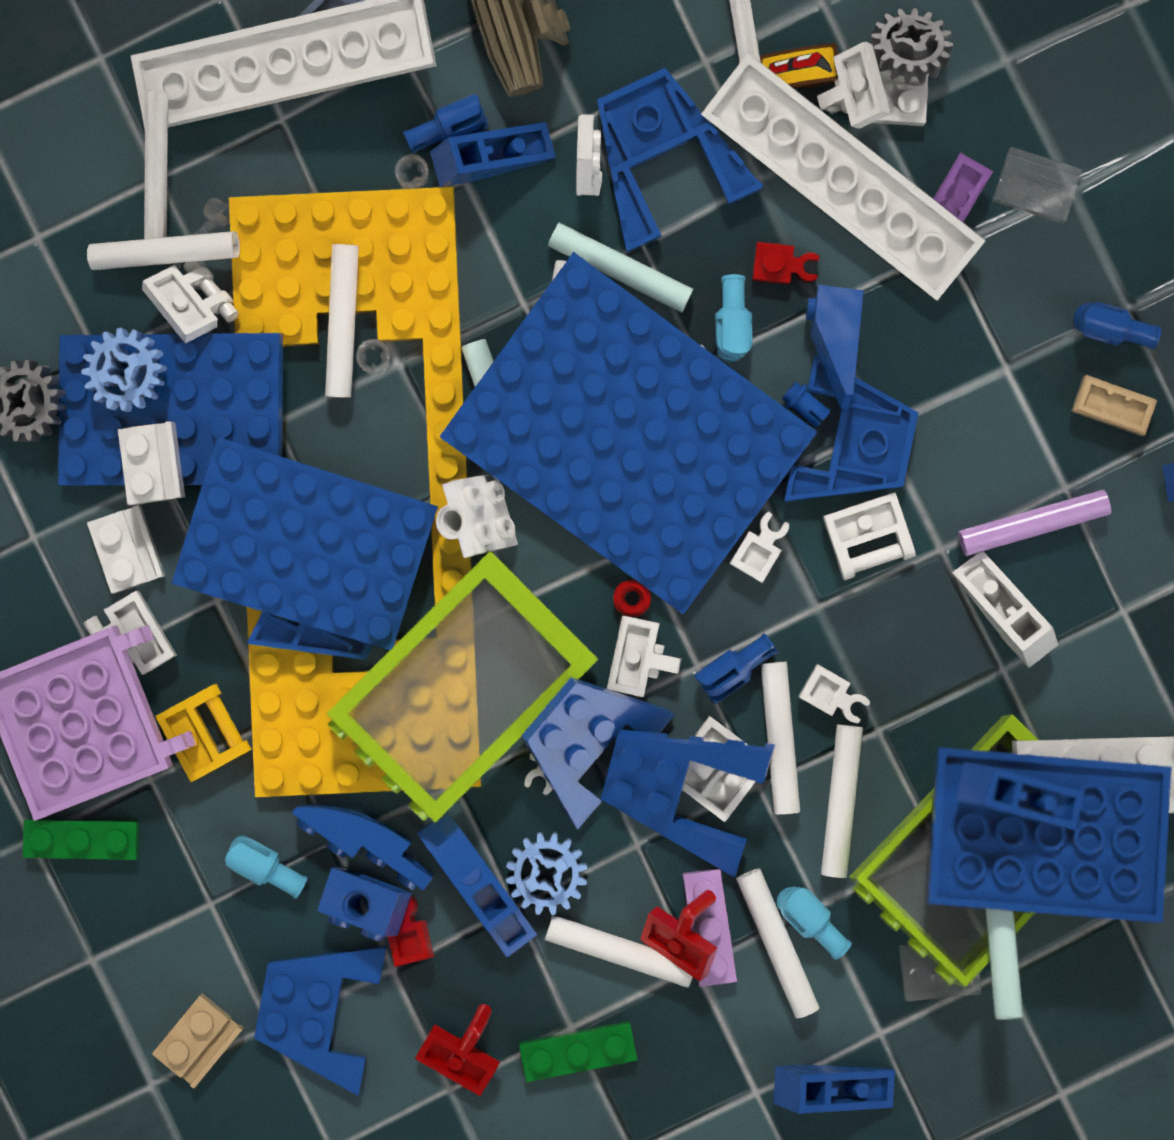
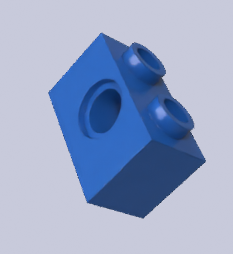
M333 867L328 876L317 911L329 915L328 922L334 925L349 928L350 924L362 928L361 934L363 936L383 941L384 937L398 936L412 892L347 867ZM362 896L366 897L369 904L365 915L360 912L358 907Z

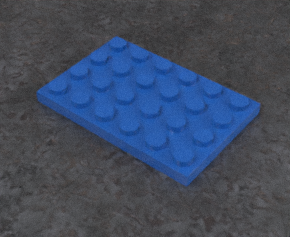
M142 334V339L149 337L155 341L151 350L158 349L164 354L157 360V363L167 366L166 371L158 373V378L163 380L165 385L154 386L153 390L158 397L156 399L145 397V408H138L132 403L131 412L121 411L120 405L116 410L106 408V401L99 403L93 399L97 390L91 391L85 388V385L91 381V377L81 374V370L90 368L91 362L86 361L83 356L84 354L93 355L95 353L90 343L92 341L104 343L103 335H59V377L61 379L59 381V390L66 391V394L59 398V403L64 404L66 410L59 411V418L62 422L59 425L58 485L125 486L118 429L161 424L170 421L176 424L184 486H202L217 437L282 457L283 334H203L186 344L178 334ZM123 346V348L128 351L129 355L132 353H140V351L134 346ZM123 364L124 370L129 367L128 364ZM124 371L119 373L122 377L126 376ZM119 385L108 388L116 395H126L124 391H121Z
M217 437L171 584L391 650L396 641L438 506Z
M937 748L927 903L1163 923L1172 767ZM964 763L995 767L1084 792L1076 830L956 801Z

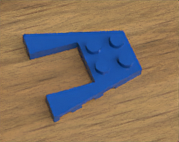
M666 68L597 99L627 253L661 238V233L630 170L638 165L697 138L728 205L763 189L762 183L752 175L743 160L722 139L713 124L701 115L702 113L697 109L696 104Z
M620 730L616 738L601 800L725 873L735 877L747 839L676 816L689 765L693 761L763 784L775 745L766 743L764 747L745 745V741L727 740L726 743L704 741V737L690 736L688 740L668 738V734Z

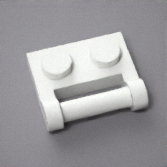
M895 492L823 516L844 581L854 578L857 572L901 557L904 560L916 557L915 549ZM895 532L898 543L850 559L847 548Z

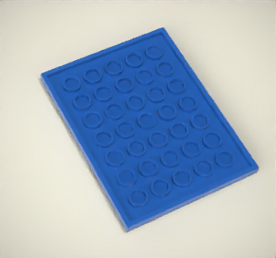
M573 252L439 437L684 614L816 435L817 431Z

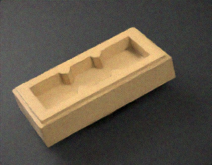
M1085 375L1083 376L1071 412L1139 436H1145L1157 400Z

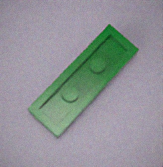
M34 819L23 820V858L139 859V821L38 819L34 821Z
M630 1021L519 1042L526 1082L637 1061Z

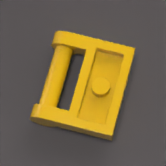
M217 683L155 716L167 740L188 731L192 732L196 745L175 753L190 782H194L252 750L247 740L243 741L219 695L222 693ZM204 703L207 704L230 749L223 753H220L196 708Z

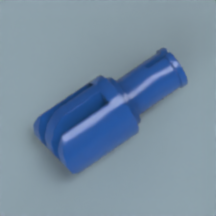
M471 94L436 109L433 120L410 130H405L403 133L412 154L423 148L442 140L444 141L448 137L482 132L489 125L479 97L476 94Z
M1102 302L1082 304L1074 313L1073 322L1076 329L1081 331L1084 336L1114 346L1119 345L1123 341H1128L1150 349H1154L1160 340V326H1153L1131 319L1127 309Z
M763 633L761 637L738 653L736 650L732 652L729 649L695 673L694 676L698 683L701 684L704 692L708 694L711 702L717 704L749 682L752 675L751 670L779 652L769 637Z

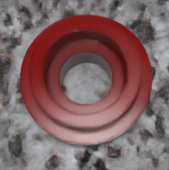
M627 580L616 588L613 601L616 609L622 615L637 617L645 613L649 608L651 595L649 589L637 580ZM629 591H634L639 595V602L635 606H630L625 602V595Z

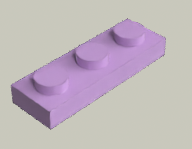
M715 868L682 873L687 905L705 890H711L716 896V902L695 919L692 927L694 932L718 948L709 974L699 982V986L705 987L737 982L720 869Z

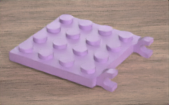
M115 625L0 672V736L34 821L173 766L170 755L196 745L191 731L163 741L127 651L130 648L154 640L149 625L122 635L118 625Z

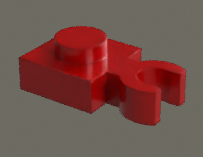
M757 242L752 281L789 285L791 275H796L805 283L816 282L817 275L806 273L803 265L806 262H818L820 256L809 252L800 257H793L794 246Z
M414 896L410 897L398 936L388 937L394 967L434 958L426 920L415 921L418 902Z

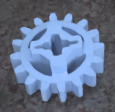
M117 328L116 337L112 333L105 331L103 333L104 343L92 341L90 344L95 353L93 355L84 354L83 356L86 361L91 362L90 368L81 370V374L91 377V381L85 385V388L91 391L97 390L93 399L99 403L106 401V408L116 410L120 405L121 411L131 412L132 403L138 408H145V397L152 399L158 397L153 390L154 386L165 385V382L158 378V373L166 371L167 366L157 363V360L164 355L163 352L158 349L151 350L155 341L149 337L142 339V333L132 330L129 335L126 329ZM123 346H134L140 351V353H132L129 355L128 351L124 349ZM124 363L129 365V367L125 370L123 366ZM124 371L126 376L122 377L119 373ZM119 385L121 391H124L126 395H116L108 388Z
M538 832L537 842L532 843L527 837L524 838L525 849L522 851L514 847L512 850L513 855L518 859L517 862L509 861L506 865V868L514 871V875L506 878V883L516 884L517 886L511 893V896L515 898L522 895L524 897L522 908L524 909L531 903L535 904V911L538 915L542 912L543 906L549 907L550 913L555 915L556 905L560 903L568 910L570 908L568 898L572 896L573 898L580 899L581 893L576 889V886L587 884V879L579 876V872L587 869V863H577L576 860L582 854L581 849L571 852L569 848L572 840L568 838L561 844L557 842L558 833L553 832L550 840H545L543 833ZM540 849H554L562 854L556 858L545 856ZM528 857L533 866L532 872L522 880V865ZM540 863L544 864L547 869L552 867L556 869L553 873L554 885L547 878L540 880L537 877L540 874ZM571 867L572 879L568 888L565 889L561 882L562 873ZM537 889L549 891L552 898L538 897L531 892Z

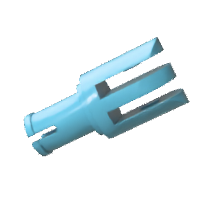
M731 274L721 278L722 308L715 313V344L717 354L723 361L727 362L738 361L752 347V313L745 308V276Z
M244 835L238 836L232 841L225 858L227 867L256 885H265L268 882L292 895L295 899L299 896L308 877L281 864L276 851Z
M794 886L785 888L779 893L777 908L781 911L782 916L804 938L814 937L835 960L842 957L849 950L852 943L829 922L831 912L810 890Z

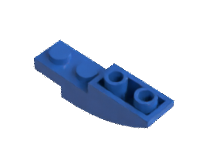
M300 804L292 812L298 818L295 823L302 830L312 836L318 832L329 840L326 846L338 856L344 858L348 854L353 858L363 846L368 850L365 854L368 859L381 868H384L386 864L398 872L396 878L411 890H415L416 887L424 890L435 875L405 853L413 841L411 838L378 819L349 809L320 804Z
M448 811L436 822L431 821L416 832L506 957L537 936V933Z

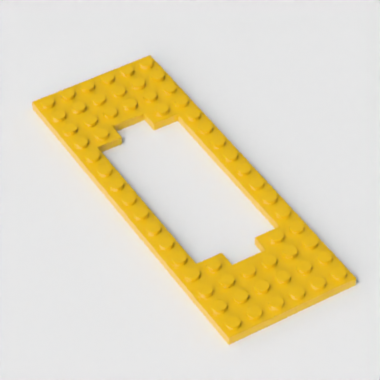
M454 187L229 197L230 231H236L240 242L239 257L231 258L233 306L239 312L238 317L234 320L235 333L283 334V346L319 345L318 315L329 314L332 244H349L359 246L356 313L376 312L379 342L423 340L430 504L438 506L431 526L436 605L472 569L471 557H463L458 538L447 539L443 537L436 524L439 510L448 505L443 484L467 478L466 456L439 437L464 403ZM473 590L436 626V638H424L348 713L423 789L448 788L480 756ZM247 607L248 640L262 614V611ZM248 644L255 797L393 791L381 779L386 773L376 763L369 767L354 752L359 746L349 736L342 740L327 725L332 720L327 713L369 671L334 673V659L332 655ZM481 777L471 787H481Z

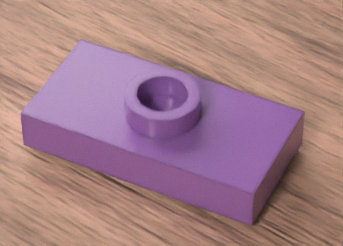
M959 153L933 199L964 222L993 171L966 155Z

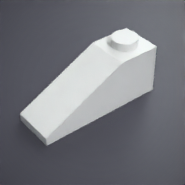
M984 551L977 553L952 572L1003 640L1028 668L1058 646L1053 627Z

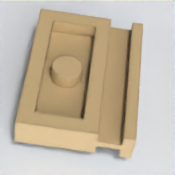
M202 993L154 1050L152 1055L180 1078L182 1077L190 1083V1086L194 1089L244 1027L233 1021L231 1016Z

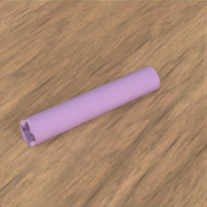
M1099 490L958 531L960 545L965 556L1111 515V505L1105 490Z

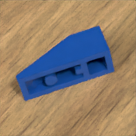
M546 122L448 137L430 151L440 187L470 183L556 158Z
M818 285L815 298L808 297L805 320H811L810 335L840 408L848 409L854 394L864 290Z
M965 762L956 801L1076 830L1084 792L999 768Z
M809 1064L775 1066L773 1104L798 1114L893 1108L895 1070L890 1068Z

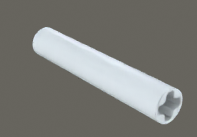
M236 231L89 244L87 248L88 264L92 270L238 258L240 255V242Z
M332 244L325 396L351 397L358 245Z
M787 661L762 663L761 675L767 741L769 744L775 745L770 761L774 814L799 813L800 801Z
M837 724L821 875L847 878L863 735V727Z
M754 869L740 875L736 880L795 1018H802L816 1012L820 1007L761 869Z
M555 915L551 918L545 937L546 941L687 988L691 983V975L651 947Z

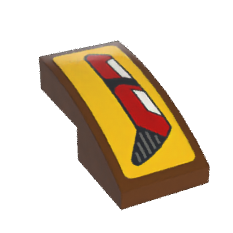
M838 44L814 45L760 56V62L794 89L801 87L806 89L833 84L838 79L833 59L834 56L839 54Z

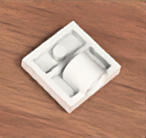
M491 474L443 484L448 505L441 508L437 514V528L440 534L447 539L458 538L464 558L518 545L515 536V525L510 518L504 498V488L498 479Z
M711 716L706 719L694 735L695 737H704V741L726 743L727 740L742 741ZM691 761L683 791L725 822L755 781Z

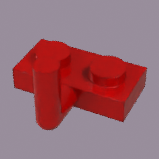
M705 890L683 908L679 920L660 907H655L648 914L640 938L645 944L699 982L709 974L718 948L694 932L692 927L695 919L716 902L715 894L711 890Z
M487 1004L478 1006L462 1039L434 1024L415 1059L481 1096L500 1061L474 1047L492 1014L491 1007Z

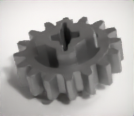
M917 8L912 9L911 15H906L902 9L897 10L895 18L888 13L885 14L883 23L877 22L875 24L874 33L870 44L873 45L876 60L880 61L879 71L883 72L889 69L891 71L890 79L892 80L896 79L899 75L904 76L905 84H909L912 77H917L920 83H925L927 74L937 78L940 69L947 68L953 48V43L950 42L951 31H942L943 20L932 22V13L927 12L923 17L918 16Z
M14 360L11 361V367H0V426H3L0 435L13 436V441L26 442V440L40 441V435L50 436L53 434L50 424H61L62 421L56 414L57 411L66 410V406L59 403V398L63 397L66 391L56 389V385L61 379L59 376H48L51 367L38 365V361L25 360V362ZM28 376L26 379H21L18 384L14 383L18 379ZM32 418L37 419L32 424L23 426L25 423H30Z

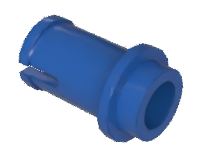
M796 381L782 396V399L786 402L785 407L789 408L791 406L811 423L814 428H817L821 424L820 421L824 420L831 410L826 408L806 390V384L801 386Z

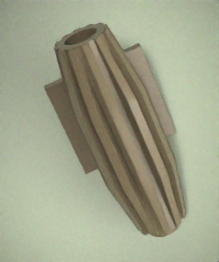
M470 0L487 56L508 97L523 96L543 87L537 39L553 40L562 46L569 43L566 34L567 31H570L569 21L564 10H559L556 0Z

